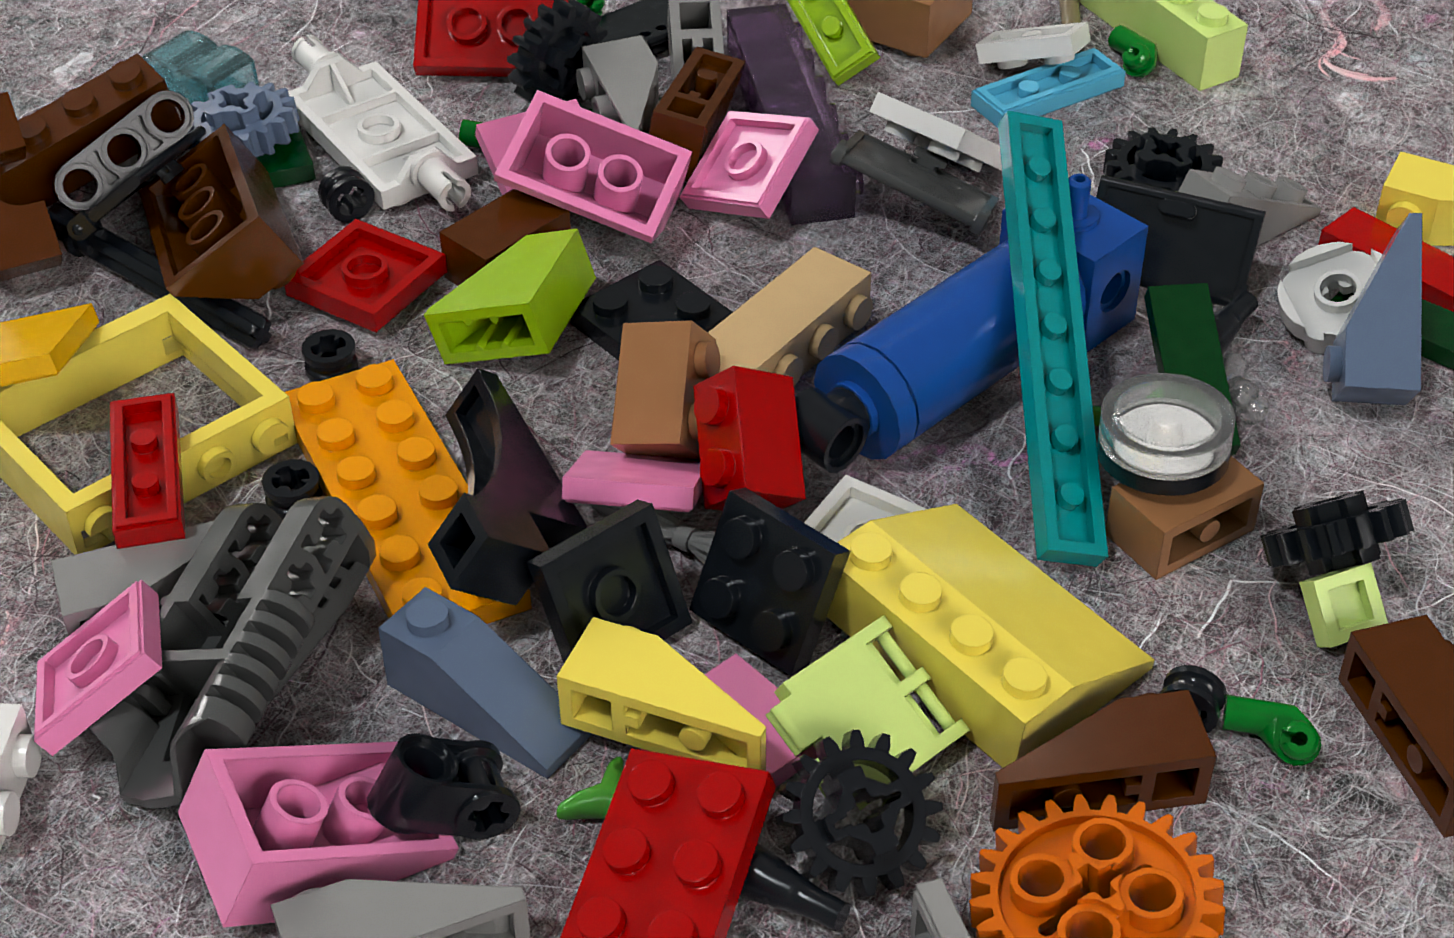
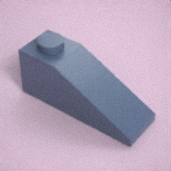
M1409 213L1395 231L1335 338L1333 346L1328 345L1325 349L1323 379L1324 382H1332V401L1407 405L1421 391L1422 213Z
M423 588L378 628L387 685L478 739L493 743L500 752L544 778L548 779L592 735L591 733L561 724L558 692L479 616L429 588Z

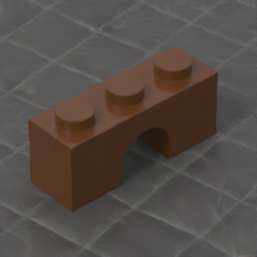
M8 92L0 93V167L6 164L26 159V144ZM0 200V282L62 265V252L45 201L42 200L18 206Z

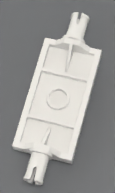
M307 35V41L312 46L303 37H300L292 47V57L309 75L302 87L288 92L290 97L294 96L300 118L298 123L340 166H350L360 172L373 188L374 201L383 210L393 206L404 205L410 200L428 193L446 211H455L454 205L447 198H450L459 209L464 207L471 196V187L465 179L479 174L477 156L377 61L357 67L339 53L329 51L316 36Z

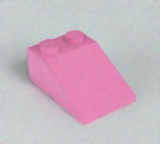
M398 742L204 750L180 805L178 815L223 928L275 923L271 904L292 898L310 888H322L346 879L398 881L454 859L459 847L453 835L426 833L405 835L393 832L373 818L367 807V796Z

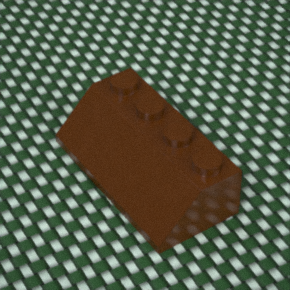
M137 53L125 61L116 63L111 69L83 85L69 90L62 97L34 113L20 118L18 123L26 144V159L0 167V200L18 206L44 200L46 207L57 202L58 200L53 193L52 182L59 168L146 99L160 91H169L165 79ZM158 102L152 109L151 118L155 127L166 133L176 131L181 119L176 107L172 103ZM121 135L115 136L109 141L107 152L110 160L118 166L138 154V147L132 139ZM72 170L64 177L63 190L66 195H69L91 182L93 178L86 171Z
M225 124L177 160L184 170L165 185L160 180V177L157 176L139 190L165 288L174 297L258 300L271 289L276 290L288 284L295 276L297 269L304 264L267 169Z

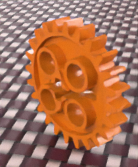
M1077 794L1074 800L1073 811L1064 813L1051 799L1045 801L1046 819L1041 821L1021 811L1018 813V834L1007 829L998 828L995 831L996 850H980V872L971 873L970 920L971 927L976 928L977 938H1219V935L1224 934V882L1221 879L1213 878L1215 860L1213 855H1196L1197 835L1194 832L1185 833L1173 838L1174 817L1167 814L1160 817L1152 824L1145 821V803L1141 801L1135 804L1127 814L1117 812V803L1114 795H1108L1105 798L1100 810H1090L1084 796Z

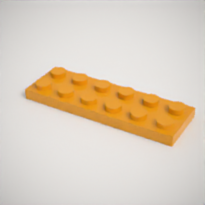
M394 359L379 364L367 365L359 370L322 381L310 382L302 387L285 391L290 398L298 445L306 460L317 467L320 476L319 485L324 495L338 497L345 502L364 523L375 540L376 557L366 576L388 619L425 587L479 616L486 624L532 609L530 589L526 591L516 606L450 589L428 543L462 494L468 493V484Z

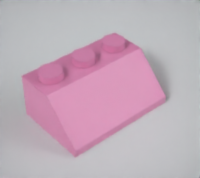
M537 90L494 174L493 181L652 243L665 229L681 194L692 151Z

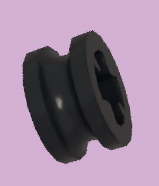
M341 166L331 170L323 177L318 189L319 200L328 209L330 214L341 222H352L355 219H361L371 209L375 197L370 184L357 169L350 166ZM352 188H354L355 190H354L353 194H352V195L349 194V193L351 192ZM340 194H343V197L339 201L338 197L340 196Z
M337 329L321 330L307 337L302 344V356L305 360V373L308 379L312 382L322 381L358 370V358L355 355L356 345L353 337L349 333Z
M302 459L283 460L270 466L263 474L261 483L266 495V505L272 508L282 520L296 501L304 498L323 497V492L319 485V472L317 467L311 462Z
M1181 665L1172 668L1166 674L1163 688L1159 694L1189 690L1207 733H1210L1217 726L1220 711L1226 702L1227 691L1224 683L1209 670L1195 665Z

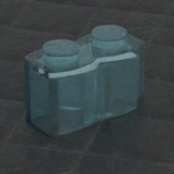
M183 31L141 56L165 79L169 91L180 93L185 98H189L190 104L197 101L206 102L208 101L207 93L214 92L228 85H234L236 89L244 88L248 82H254L255 85L259 86L255 62L248 54L231 45L217 46L211 39L196 31Z

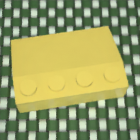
M958 504L870 520L837 542L851 552L827 618L848 636L852 637L885 615L893 626L888 633L916 670L924 667L931 677L926 682L954 721L957 722L962 718L970 729L965 736L1002 768L1097 712L1153 667L1155 660ZM877 640L874 641L872 644L898 679L901 681L905 679Z

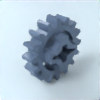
M248 82L244 88L236 89L234 85H228L214 92L207 93L208 101L191 103L194 121L188 133L198 126H203L206 129V134L189 149L194 148L225 124L255 157L264 154H274L273 146L275 144H289L291 142L289 134L297 133L300 130L298 125L300 118L294 96L290 97L286 88L275 90L274 83L270 82L262 87L255 85L254 82Z

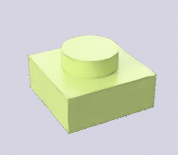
M1372 563L1335 570L1299 582L1317 647L1332 648L1347 643L1352 631L1388 623Z

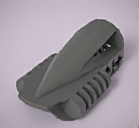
M332 496L304 498L293 504L283 520L272 508L263 503L231 505L224 508L216 517L171 593L162 597L159 602L162 669L88 727L112 753L116 764L120 797L125 802L150 809L181 805L205 749L245 748L256 730L255 723L262 719L268 705L348 608L376 557L375 540L364 523L345 502L338 497ZM217 592H218V593H219L218 599H214V597L216 596V594H217Z

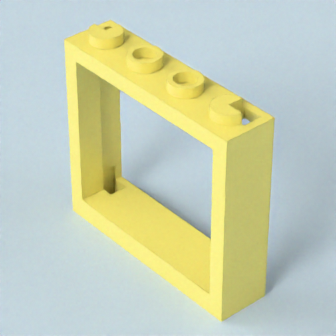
M171 293L95 329L58 375L0 387V478L74 555L100 549L115 541L112 532L111 474L72 493L18 438L19 436L178 357L184 356L240 406V408L180 438L184 504L298 443L289 396ZM85 531L89 537L83 539L81 532Z

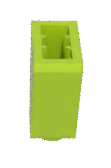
M578 228L524 236L427 309L424 317L445 365L541 355L551 352L596 279Z

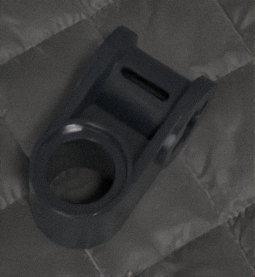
M420 733L407 734L399 739L367 796V807L373 818L387 829L405 835L426 833L464 836L474 840L488 839L500 835L511 828L518 820L521 811L516 794L510 788H506L500 775L503 761L499 749L493 743L484 740L463 741L433 738L432 736Z

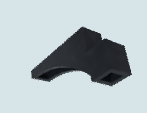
M477 368L445 414L457 438L465 462L468 493L462 494L429 541L428 546L450 589L516 606L534 582L527 562L588 528L574 503L562 500V483L497 374Z

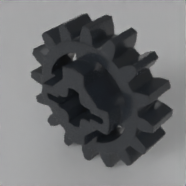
M554 0L552 9L544 4L539 5L538 18L533 21L526 17L523 23L527 31H525L523 36L516 35L512 39L519 46L518 51L507 57V62L516 67L507 76L508 81L517 85L514 91L515 94L531 103L537 90L562 100L565 99L566 101L577 99V91L579 89L576 71L583 68L582 47L598 44L608 34L606 29L599 26L602 19L601 16L576 0H570L569 2Z
M1149 127L1148 132L1142 135L1133 130L1129 131L1127 141L1115 138L1112 149H1106L1103 173L1106 176L1178 192L1189 169L1214 172L1217 166L1222 167L1223 157L1221 155H1213L1214 145L1211 143L1198 145V136L1195 134L1178 137L1177 129L1171 128L1166 135L1160 134L1154 127Z
M1361 490L1295 507L1292 511L1295 523L1266 532L1267 534H1263L1260 537L1269 566L1272 568L1282 565L1291 566L1306 561L1309 575L1313 576L1381 559L1378 543L1389 542L1396 537L1408 535L1411 531H1414V526L1406 499L1384 500L1367 505L1364 491Z
M860 729L851 730L843 735L842 750H840L837 743L830 736L815 743L819 762L805 754L796 758L792 765L803 779L801 782L788 781L779 787L778 793L786 799L793 801V809L776 816V824L794 827L796 837L783 847L785 854L790 855L804 851L810 859L805 864L802 875L807 879H812L826 871L829 873L828 892L832 894L844 893L850 881L854 880V887L859 898L874 896L877 889V877L888 890L904 886V878L900 866L913 872L923 870L928 863L917 850L918 845L938 843L941 837L933 828L925 826L927 816L943 811L942 802L925 800L922 792L923 789L935 780L933 773H922L914 776L909 767L912 765L917 752L909 748L895 756L889 754L890 735L885 733L875 736L868 747L864 745ZM854 764L872 767L884 774L891 782L885 784L867 778L861 766H855ZM820 785L826 797L820 817L814 820L813 802ZM882 799V804L870 810L871 815L867 816L862 824L854 826L848 824L837 829L835 828V823L846 818L847 812L851 811L856 804L864 801L868 804ZM904 807V826L898 841L894 829L899 811ZM837 843L851 848L858 861L864 860L865 864H855L843 860L832 853L827 846Z

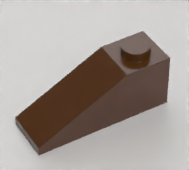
M697 46L653 110L649 134L692 151L685 181H689L723 122L746 62L745 60Z
M1427 614L1352 631L1338 680L1443 837L1454 836V645L1449 640L1444 639Z
M1189 690L1160 694L1145 693L1136 697L1117 699L995 773L990 812V823L993 831H996L998 828H1018V813L1021 811L1032 815L1039 821L1046 819L1045 801L1050 799L1064 813L1073 811L1074 800L1077 794L1084 796L1090 810H1100L1105 798L1108 795H1114L1117 803V812L1127 814L1139 801L1145 803V811L1206 803L1217 756Z

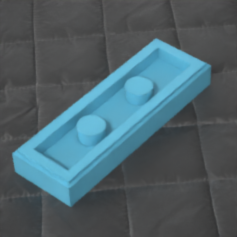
M1092 48L1075 54V59L1070 62L1057 65L1045 64L972 90L970 106L998 128V123L1007 111L1042 116L1123 87L1126 71L1096 48Z

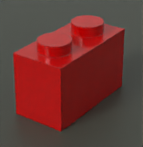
M732 366L694 385V414L697 421L700 477L703 485L705 509L723 511L729 491L745 487L780 509L805 500L806 494L793 377Z

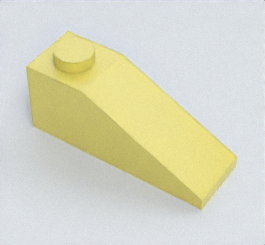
M1400 151L1383 185L1375 218L1398 229L1409 213H1422V241L1431 246H1454V165Z
M595 617L591 619L557 674L562 725L651 752L766 771V726L659 636L640 631L632 626H623Z

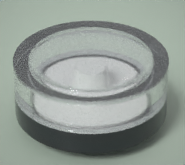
M1150 373L1131 377L1115 385L1103 399L1097 445L1098 458L1104 469L1113 478L1135 490L1163 496H1177L1199 492L1218 482L1226 473L1230 461L1235 428V412L1229 400L1220 391L1201 380L1171 373Z

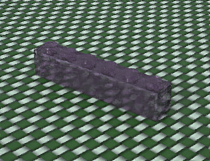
M786 3L728 9L727 55L746 61L738 84L748 111L750 113L809 117L819 128L815 139L781 198L790 225L855 218L856 196L862 195L864 191L863 174L844 164L841 167H837L829 163L832 150L835 149L842 139L848 141L849 137L846 132H839L836 106L834 103L828 104L826 101L825 81L822 75H815L813 52L811 48H804L803 31L800 22H793Z

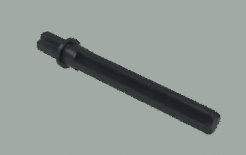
M53 203L47 209L57 240L64 243L68 253L76 257L87 256L159 298L170 294L165 288L156 256L102 227L100 220L96 223L99 227L86 239L77 241L68 234L67 224L78 213L60 203ZM175 297L205 324L250 349H257L263 342L268 343L272 336L269 332L271 322L267 317L234 299Z

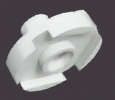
M1331 242L1312 247L1296 256L1289 264V273L1284 277L1283 282L1280 279L1277 289L1279 312L1286 328L1294 336L1303 340L1308 350L1324 354L1328 345L1333 346L1335 338L1382 254L1371 249L1370 256L1364 252L1353 251V243ZM1332 289H1339L1343 295L1354 294L1348 300L1341 302L1329 300V291Z

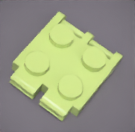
M885 615L783 682L774 692L781 702L770 709V712L765 715L795 757L812 745L815 748V743L828 736L842 750L843 735L851 730L860 729L865 747H868L875 736L885 733L890 735L889 754L895 756L909 748L917 752L912 765L909 767L912 773L965 735L970 729L962 718L957 722L954 721L926 682L931 677L924 667L916 670L888 633L893 626ZM877 640L905 679L902 681L898 679L872 644L874 641ZM916 692L944 730L942 733L939 734L910 695L911 693ZM854 764L855 766H861L867 778L885 784L891 782L884 774L872 767ZM819 785V790L824 795V797H826L821 786ZM864 801L856 805L860 810H862L870 803L867 804Z

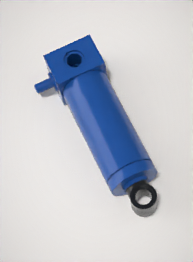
M1074 174L1068 179L1086 349L1089 352L1135 319L1149 226L1090 195L1091 179L1084 174ZM1005 209L1002 210L1000 241L997 247L838 348L817 365L814 377L815 388L809 387L800 391L795 396L800 447L803 455L829 473H838L846 469L859 454L871 460L887 459L1020 367Z

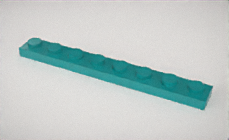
M1007 111L998 123L1036 555L1037 560L1097 567L1108 558V547L1063 122L1058 119Z

